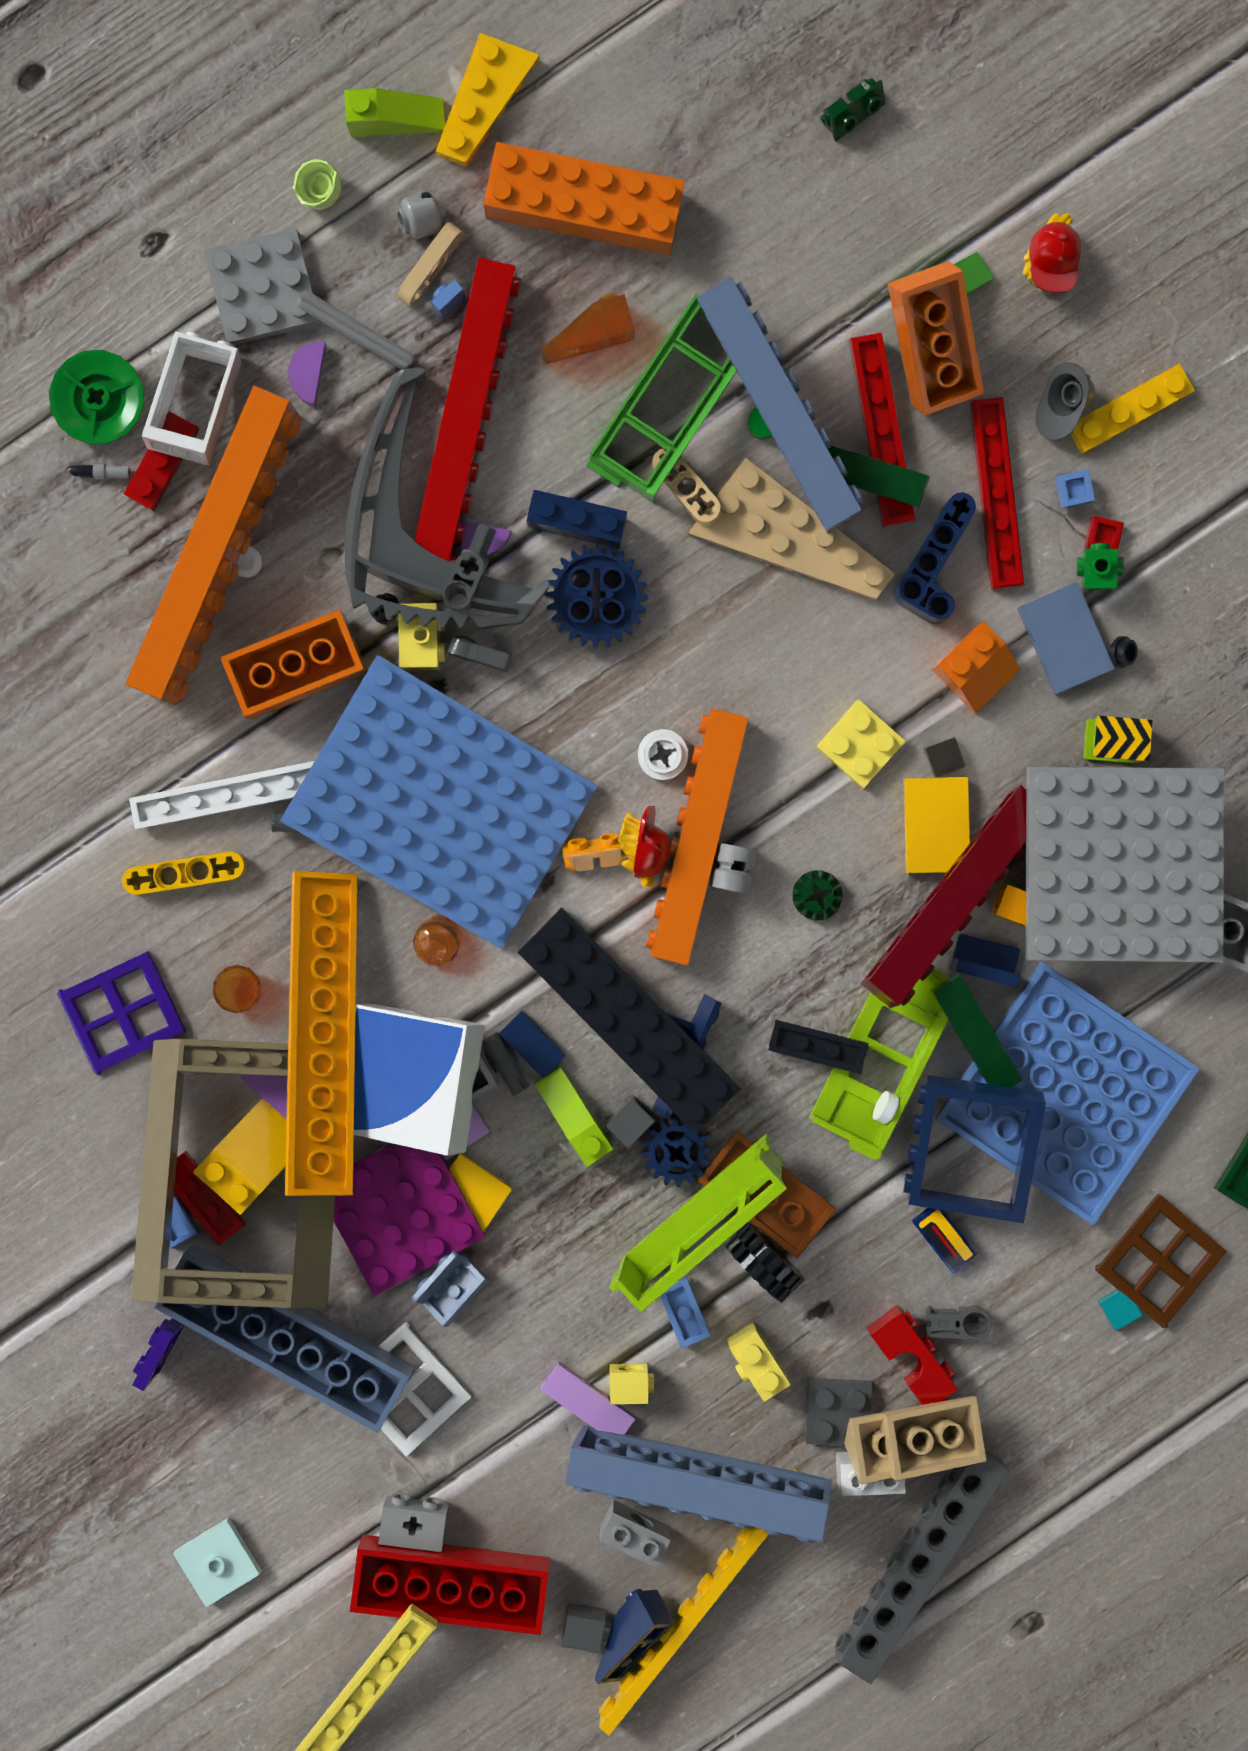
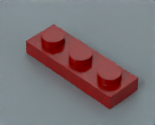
M170 411L162 428L193 438L196 437L199 431L196 425ZM148 449L128 484L124 495L155 511L183 459Z
M186 1150L177 1157L174 1192L220 1246L246 1223L229 1204L193 1173L199 1165Z

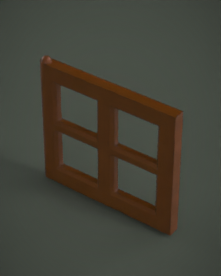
M1157 1194L1103 1261L1095 1266V1271L1118 1291L1126 1295L1162 1328H1167L1171 1319L1227 1251L1164 1197ZM1160 1212L1180 1229L1162 1252L1141 1236ZM1187 1236L1207 1252L1189 1276L1169 1260ZM1132 1246L1152 1262V1265L1134 1286L1114 1270ZM1160 1269L1180 1286L1162 1309H1159L1141 1293Z

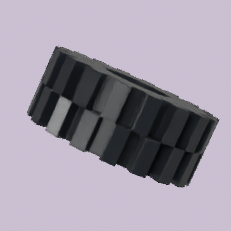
M747 1222L725 1245L733 1258L740 1263V1266L764 1290H767L772 1297L781 1303L805 1280L804 1276L785 1254L751 1223Z

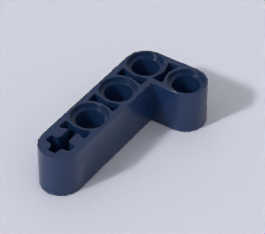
M964 492L954 494L944 504L894 591V598L900 606L932 624H938L946 620L955 608L953 597L933 583L975 513L976 503L973 497ZM957 504L962 505V513L954 522L949 521L956 511L955 506ZM937 530H944L948 533L950 537L948 544H942L937 541L935 534ZM921 557H927L932 560L934 564L933 571L927 572L921 568L919 563ZM911 584L917 588L918 596L916 599H910L905 596L903 592L904 585ZM933 600L941 601L944 604L945 612L943 615H937L932 612L931 602Z

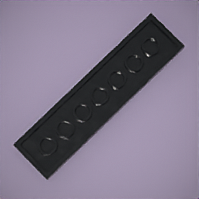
M561 907L517 952L695 1134L742 1089L564 908Z

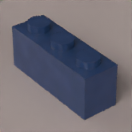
M533 490L526 521L528 528L620 549L627 521V511Z

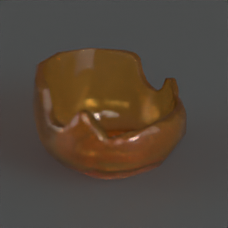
M434 915L424 920L418 926L413 938V947L421 961L429 966L441 967L455 959L463 937L456 922L445 916Z
M239 964L225 967L217 974L213 982L215 1002L228 1012L240 1013L250 1010L258 1002L261 995V981L251 968Z

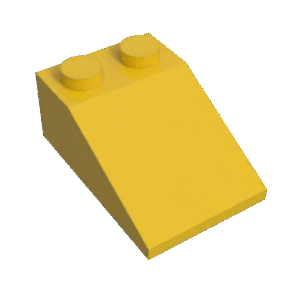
M262 1098L193 1173L241 1215L286 1167L287 1119Z

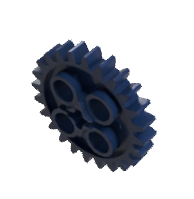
M596 544L594 553H590L586 545H584L583 555L578 556L574 550H571L572 560L569 562L561 558L560 562L563 569H552L557 580H547L549 581V586L554 588V591L547 592L545 598L554 600V602L547 605L546 608L547 611L557 612L551 618V622H562L558 630L560 634L567 630L571 631L569 635L570 642L577 636L581 637L582 647L585 646L588 639L592 640L594 649H597L599 640H604L607 648L610 647V638L615 637L621 643V632L624 631L632 635L633 631L630 624H641V620L636 616V613H646V608L639 604V602L648 600V595L639 593L640 590L647 587L646 582H637V579L642 575V570L632 572L631 569L635 561L631 559L624 563L623 551L616 557L612 556V546H609L605 553H601L599 544ZM595 569L600 570V594L606 596L605 598H600L599 623L597 625L593 623V599L588 597V595H593ZM578 573H584L589 576L590 582L586 587L578 588L572 583L573 577ZM609 574H617L620 576L622 583L617 588H608L604 584L605 577ZM582 604L588 607L590 612L585 619L578 620L572 616V609L576 605ZM609 605L617 606L621 610V615L616 620H608L603 615L604 609Z

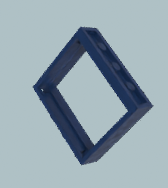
M927 1075L926 1085H921L918 1093V1103L923 1104L921 1115L915 1114L913 1133L918 1134L916 1145L910 1144L908 1163L913 1164L911 1174H905L903 1193H908V1204L1024 1223L1046 1105L1043 1092ZM937 1095L1027 1109L1010 1203L921 1189Z

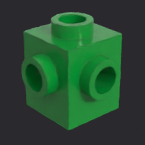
M1091 544V550H1084L1083 557H1077L1076 575L1082 576V590L1117 589V576H1123L1124 557H1118V549H1110V544ZM1096 562L1104 564L1105 569L1103 572L1096 570Z

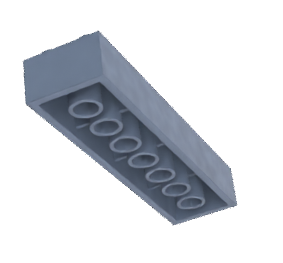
M729 277L697 297L705 317L826 533L861 513L860 505L864 502L855 485L848 487L844 479L848 473L839 456L832 458L828 449L831 448V441L823 427L815 428L812 422L816 419L815 413L806 398L800 401L796 393L800 391L799 384L792 371L789 369L784 372L780 364L784 362L783 356L775 341L767 342L765 335L768 334L767 327L758 311L753 314L749 309V306L752 305L751 299L742 282L735 284L732 277Z
M195 1244L184 1252L175 1268L244 1272ZM156 1303L154 1306L155 1309L377 1433L381 1430L414 1369V1366L310 1308Z
M583 1425L571 1447L565 1485L574 1486V1489L580 1492L597 1491L605 1493L611 1499L628 1498L636 1500L642 1506L651 1507L659 1505L668 1507L671 1512L678 1514L690 1512L699 1514L705 1520L717 1521L721 1519L730 1521L733 1525L740 1528H750L752 1526L764 1529L766 1533L771 1535L788 1534L796 1536L800 1541L813 1543L815 1541H823L832 1479L632 1435L599 1431L591 1426Z

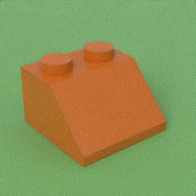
M982 621L971 629L931 670L976 714L1021 669L1006 643Z

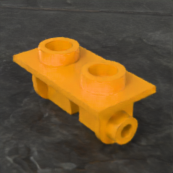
M607 833L591 840L575 838L563 844L562 850L566 871L572 870L575 873L594 869L593 858L598 857L601 868L622 865V862L628 860V858L621 850V844L618 842L620 835Z

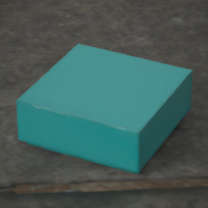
M1118 1290L1097 1301L1115 1331L1143 1316L1138 1306Z

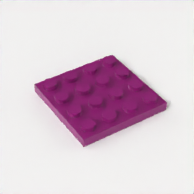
M390 1143L353 1163V1195L335 1196L334 1223L373 1296L438 1263L446 1254L450 1255L453 1251L459 1252L484 1239L486 1236L452 1175L443 1154Z

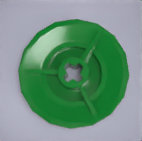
M105 350L82 351L68 358L55 372L49 389L50 410L58 426L73 439L90 445L110 444L126 436L139 421L144 406L143 384L135 368L120 355ZM96 393H99L104 401L100 405L95 402L96 400L93 397Z

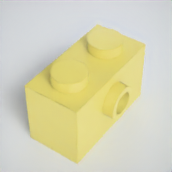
M437 603L402 604L440 611ZM398 614L399 668L404 671L441 670L440 662H446L445 643H440V631H445V628L442 630L436 620L423 627L418 617L406 625L402 615Z
M754 1322L727 1339L729 1349L739 1363L735 1366L737 1372L745 1383L749 1380L751 1381L763 1402L791 1385L787 1373Z

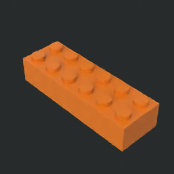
M496 142L483 205L485 216L488 219L671 256L685 180Z

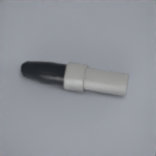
M94 463L93 465H73L68 467L69 472L75 477H88L100 480H107V478H131L130 466H109L107 464Z

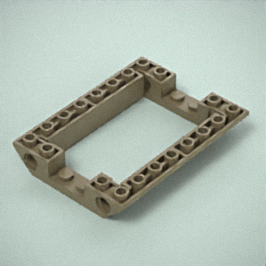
M197 1039L154 1040L131 1300L173 1304L327 1308L335 1196H299L293 1274H285L283 1272L208 1271L184 1268L164 1269L168 1268L184 1081V1074L181 1072L200 1075L236 1074L288 1078V1044Z

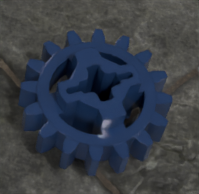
M675 1116L672 1117L670 1125H667L662 1119L660 1120V1130L653 1127L649 1129L653 1138H644L643 1143L650 1147L642 1151V1157L650 1158L645 1167L646 1169L655 1168L653 1173L655 1180L661 1175L664 1176V1185L666 1186L670 1183L671 1179L675 1180L677 1187H681L682 1179L685 1178L692 1184V1175L694 1173L701 1177L703 1175L700 1165H709L710 1163L704 1157V1154L710 1153L711 1148L710 1146L702 1145V1143L708 1140L706 1134L698 1136V1133L695 1134L684 1122L678 1124ZM673 1131L683 1132L681 1136L678 1137H670L667 1135V1133ZM694 1141L698 1149L696 1160L690 1155L689 1151ZM657 1144L660 1145L664 1153L659 1162L655 1156ZM668 1145L674 1148H678L681 1145L685 1159L678 1155H675L673 1158L670 1157L671 1150ZM683 1166L686 1169L680 1172L670 1171L673 1167Z

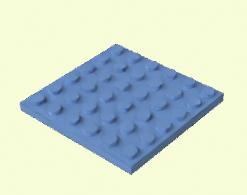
M1039 962L993 1031L1023 1081L1011 1088L1043 1092L1046 1102L1031 1184L1094 1226L1200 1068L1044 962ZM972 1061L960 1080L986 1084ZM948 1097L935 1116V1119L1013 1172L1016 1171L1027 1109Z

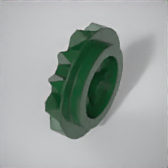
M822 870L807 872L794 885L792 893L794 906L802 916L810 920L828 919L838 912L843 901L842 886L835 876ZM813 882L819 890H830L823 897L822 904L824 908L817 901H805L814 893Z

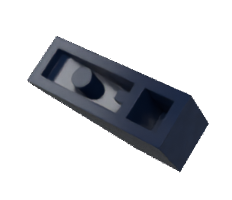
M637 1589L631 1592L626 1597L624 1605L617 1611L595 1676L597 1684L620 1681L675 1623L657 1590L643 1591L642 1589Z

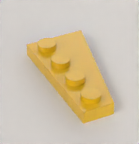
M480 33L438 143L436 155L467 167L489 135V130L505 112L509 101L515 93L519 92L525 83L524 80L539 63L540 56Z

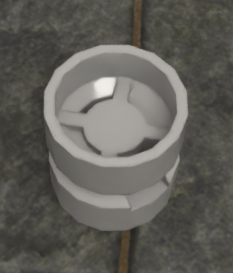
M718 843L715 860L719 863V867L713 869L710 887L750 895L753 877L749 872L756 867L759 851ZM734 861H737V871L731 870Z

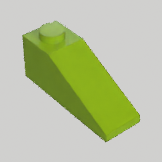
M379 88L344 90L346 124L351 137L442 133L444 130L445 112L443 98Z
M561 1066L535 1083L539 1093L586 1167L614 1149L613 1142L606 1135L605 1130Z

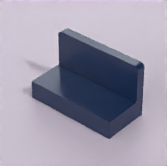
M959 934L949 970L1017 987L1020 975L1015 974L1020 949Z

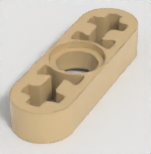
M451 222L444 225L401 284L397 292L399 300L409 307H413L419 301L459 246L464 235L462 230Z
M663 448L658 450L653 456L652 464L654 469L666 452ZM680 457L674 466L678 474L674 477L673 473L670 472L664 484L699 525L705 527L713 526L720 520L722 515L720 503L685 460ZM686 479L696 483L694 492L689 495L681 494L678 491L679 484ZM699 497L705 506L710 507L713 505V515L710 517L707 514L700 516L702 511L700 505L696 502Z

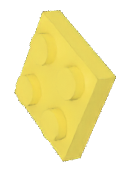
M858 699L819 742L816 748L863 789L905 743V740Z

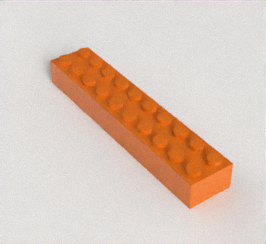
M253 385L125 682L126 685L174 705H177L178 700L182 701L189 688V683L186 682L189 674L197 669L201 660L199 651L203 642H208L213 633L214 625L211 623L216 612L220 613L225 605L226 596L224 593L228 584H233L238 575L239 567L235 565V562L237 563L240 555H245L250 547L251 537L249 535L253 526H257L262 519L264 508H262L266 496L270 497L276 486V479L274 478L279 467L282 468L285 465L289 455V450H287L291 438L295 439L300 431V415L289 400Z

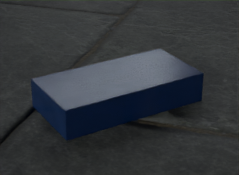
M522 1010L499 1032L542 1078L566 1056Z

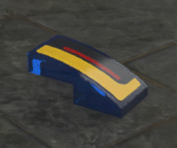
M927 1208L911 1220L952 1274L977 1256V1253L943 1210Z

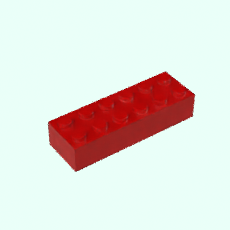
M362 1535L357 1548L350 1612L401 1618L408 1607L413 1604L438 1620V1623L541 1635L550 1557L443 1544L442 1552L379 1545V1536Z

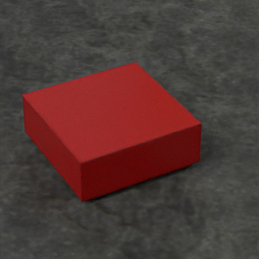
M1092 516L1084 548L1091 550V544L1106 543L1110 544V549H1118L1124 522Z

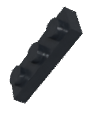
M775 1020L768 1051L861 1074L869 1043Z

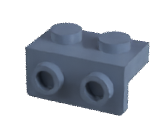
M453 1251L450 1255L446 1254L438 1262V1268L435 1272L418 1284L417 1292L412 1296V1299L416 1303L423 1304L443 1327H449L490 1279L465 1253Z

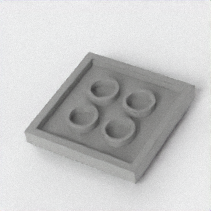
M297 228L204 250L226 342L237 345L321 324L320 320L297 306L299 297L304 291L314 294Z

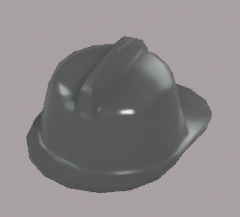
M1066 362L1060 364L1052 371L1038 404L1036 425L1040 433L1047 439L1059 440L1072 433L1082 413L1086 412L1094 401L1095 389L1090 379L1091 376L1086 374L1084 369L1075 363Z

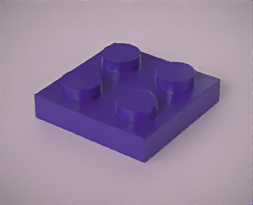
M173 1318L170 1320L165 1319L161 1326L155 1329L148 1342L152 1347L148 1349L145 1356H141L133 1370V1373L137 1374L132 1386L144 1391L158 1376L185 1326L184 1324Z

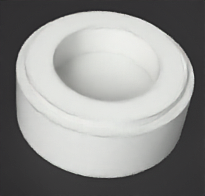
M250 546L245 555L241 554L238 562H235V565L239 567L238 576L249 578L255 576L260 571L262 557L255 548Z
M885 1091L875 1105L873 1119L884 1125L889 1123L898 1109V1096Z

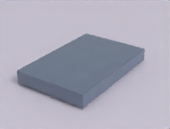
M1078 582L1017 608L1054 695L1115 669Z

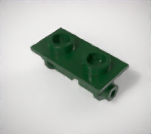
M873 78L862 80L860 84L846 93L847 99L850 101L849 104L840 98L823 110L824 114L820 116V119L825 127L831 125L835 142L845 134L850 133L858 124L870 115L875 114L886 104L883 82L881 80L877 83Z

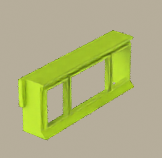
M767 1133L621 1258L618 1271L613 1274L609 1287L613 1293L619 1289L640 1313L643 1312L787 1189L781 1179L782 1166L785 1165V1162L770 1147L771 1137ZM768 1180L773 1182L750 1202L751 1195ZM738 1207L737 1214L684 1258V1253L687 1249ZM671 1264L670 1271L648 1288L650 1281Z

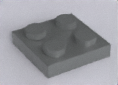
M808 1378L805 1426L806 1444L845 1446L844 1442L849 1418L871 1414V1381Z

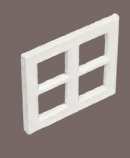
M408 1322L403 1323L378 1346L391 1353L404 1341L423 1362L410 1375L392 1410L407 1397L427 1420L408 1437L389 1417H387L381 1428L406 1457L472 1396L409 1328L410 1324ZM432 1373L453 1394L434 1413L414 1392Z

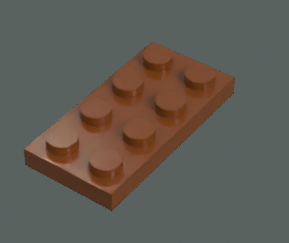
M735 1130L705 1168L702 1177H698V1182L703 1186L707 1185L754 1143ZM782 1166L781 1179L787 1189L749 1222L798 1259L835 1212L836 1207ZM768 1180L751 1195L750 1202L773 1182Z

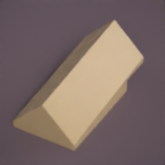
M976 1396L849 1418L844 1444L860 1484L889 1478L898 1481L986 1461Z

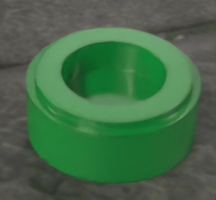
M754 408L747 420L750 434L761 440L771 438L772 434L758 409Z

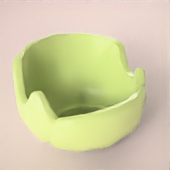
M314 159L303 163L296 172L293 191L301 204L321 211L332 207L339 199L342 191V182L339 173L331 163Z

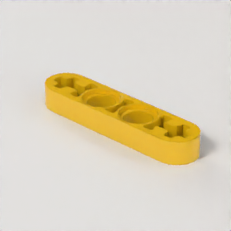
M222 852L135 866L124 872L122 885L132 895H143L236 880L245 874L247 862L245 857L238 852ZM231 856L233 861L239 862V867L234 869L233 875H231L230 870L217 871L220 877L215 878L216 867L213 859L217 858L216 865L229 863V857ZM200 861L204 862L209 869L207 877L202 880L196 879L192 873L194 864ZM166 867H172L177 872V880L171 885L165 884L161 879V873ZM136 872H138L140 877L153 876L154 882L142 883L138 890L137 885L131 884V879H134Z

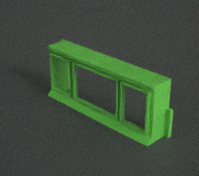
M697 294L694 295L590 452V460L586 467L618 487L622 482L652 503L656 499L657 492L736 374V370L729 357L721 367L680 339L696 314L707 320L697 300ZM676 349L716 377L672 442L633 416L631 412L672 350ZM624 423L666 450L647 481H644L604 454Z

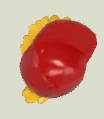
M1055 213L1048 220L1047 224L1040 228L1031 238L1027 254L1024 256L1025 267L1022 273L1024 276H1027L1028 282L1036 285L1039 291L1043 290L1048 294L1064 293L1071 290L1076 284L1081 256V240L1078 233L1070 226L1073 222L1070 213H1064L1061 216Z
M647 806L642 819L636 818L631 812L627 813L618 838L621 850L628 858V860L622 862V866L632 871L635 878L641 880L642 887L648 886L649 888H653L654 876L664 868L667 860L671 857V852H669L670 840L666 832L655 825V806Z

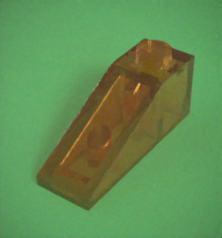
M609 293L601 296L599 301L591 304L541 349L543 365L635 340V330L625 294L617 296L616 293Z

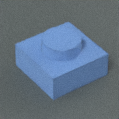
M453 280L449 285L443 284L433 294L434 299L431 303L435 313L443 320L466 298L463 288Z
M1089 469L1060 475L1055 478L1061 509L1089 504L1095 501Z

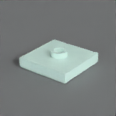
M229 1517L182 1545L173 1553L205 1607L257 1577L262 1571Z

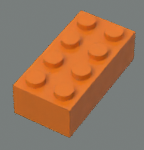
M947 261L887 283L911 404L926 416L983 395L984 389L963 270Z
M340 609L220 657L243 716L250 720L363 676L368 671L346 615Z

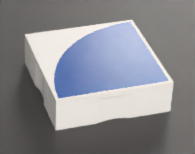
M356 1004L354 1135L447 1156L465 1153L472 1114V1088L479 1067L485 1025L447 1017L430 1018L410 1010L378 1004Z

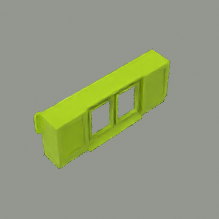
M933 969L924 981L918 980L912 988L916 991L914 996L904 1006L900 1004L899 1006L889 1008L870 992L848 1038L869 1043L868 1048L907 1067L894 1092L899 1098V1106L893 1119L885 1125L874 1120L873 1111L883 1093L849 1077L850 1071L833 1067L808 1117L813 1123L849 1140L848 1144L852 1150L872 1160L880 1159L948 1022L931 989L949 979L950 976ZM883 1006L927 1027L912 1058L868 1037Z

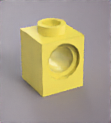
M647 1363L610 1364V1405L648 1404V1393H654V1373L648 1374Z

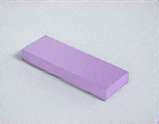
M560 1362L557 1363L540 1387L542 1392L596 1430L625 1434L635 1420L634 1414L619 1404L610 1405V1397Z

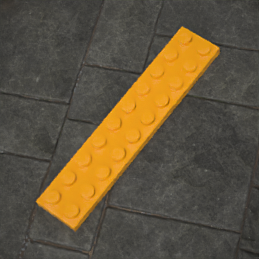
M309 871L292 872L285 1196L353 1195L358 874Z

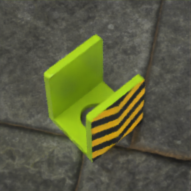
M1097 716L1096 719H1088L1085 729L1084 759L1135 764L1149 762L1153 720Z

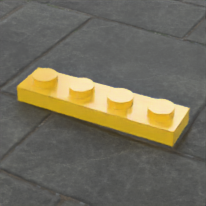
M1179 363L1080 418L1070 435L1082 455L1187 397L1195 390Z

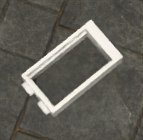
M175 331L142 433L147 449L210 465L242 364L238 348H235L226 341H217L216 343L205 340L202 336L193 332L183 334ZM186 355L227 366L204 440L162 429Z

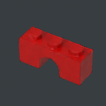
M896 1305L866 1328L889 1361L904 1352L913 1353L917 1356L915 1369L905 1376L904 1380L922 1405L942 1402L958 1390L952 1381L957 1376L946 1361L940 1364L933 1354L937 1352V1349L929 1338L924 1336L921 1339L914 1330L919 1325L907 1310L902 1314Z

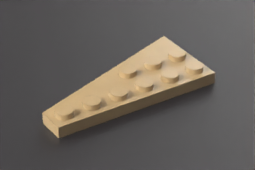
M747 458L744 459L716 496L722 510L720 520L715 525L709 527L701 526L696 522L687 534L697 539L701 538L712 542L714 545L745 554V556L785 570L795 571L808 576V578L839 587V589L874 601L895 576L894 572L837 528L826 533L813 509ZM713 505L707 507L703 514H707L709 517L713 515Z

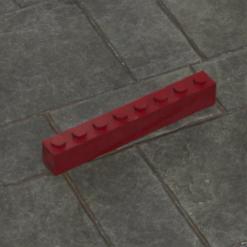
M1022 785L1014 788L1006 795L860 983L889 1008L899 1006L900 1004L904 1006L911 1000L916 992L912 988L918 980L924 981L933 971L935 966L931 963L938 954L943 956L954 943L951 937L957 930L961 932L970 923L973 917L969 914L975 906L981 907L991 895L988 889L994 882L999 883L1010 870L1007 865L1013 857L1015 859L1019 858L1026 850V789Z

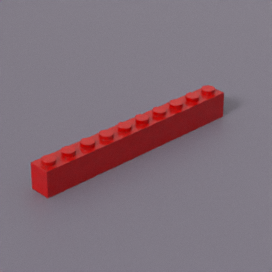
M480 257L477 260L414 539L417 544L430 553L454 564L458 558L454 556L456 544L462 545L466 526L460 525L464 513L469 514L473 496L468 494L470 483H476L478 478L479 464L475 463L477 452H483L485 447L486 433L482 432L484 421H490L492 416L493 402L489 401L491 390H497L499 385L500 371L496 370L498 359H504L506 354L507 340L503 339L505 328H511L513 323L514 309L510 308L512 297H518L521 287V278L517 277L515 265Z

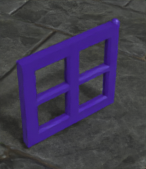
M149 951L66 990L59 989L57 992L96 1075H101L102 1070L153 1047L154 1040L170 1039L186 1031ZM142 969L153 993L126 1006L114 981ZM102 987L113 1012L86 1024L75 999ZM157 1001L168 1026L141 1038L129 1013ZM117 1020L128 1045L102 1057L90 1032Z

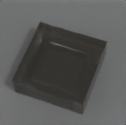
M955 737L924 748L934 778L966 767Z

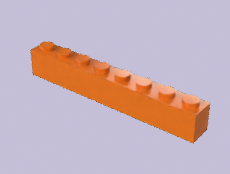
M712 708L709 716L704 714L702 716L698 733L704 734L702 745H695L691 764H695L696 769L694 777H687L683 793L688 795L689 798L686 808L680 807L676 825L682 827L679 839L672 838L669 852H671V857H674L671 869L665 868L661 887H665L666 892L664 900H657L653 917L658 918L659 921L656 931L650 930L646 948L651 949V957L684 965L689 963L749 717Z

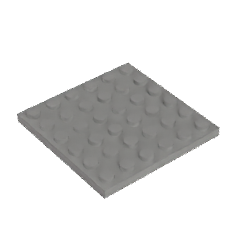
M1027 767L1026 960L1223 962L1224 768Z

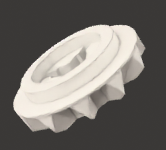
M659 729L647 734L638 748L639 765L648 776L658 780L674 778L683 771L688 760V749L685 741L671 730ZM656 742H659L664 750L676 749V751L668 756V768L661 760L650 761L658 753Z

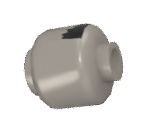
M422 192L405 197L401 202V207L397 208V217L402 232L418 240L440 232L442 220L446 219V211L441 200L436 201L431 193Z

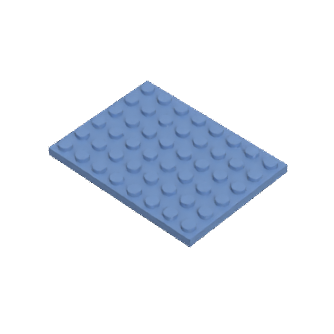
M377 655L284 812L280 822L502 949L598 785Z

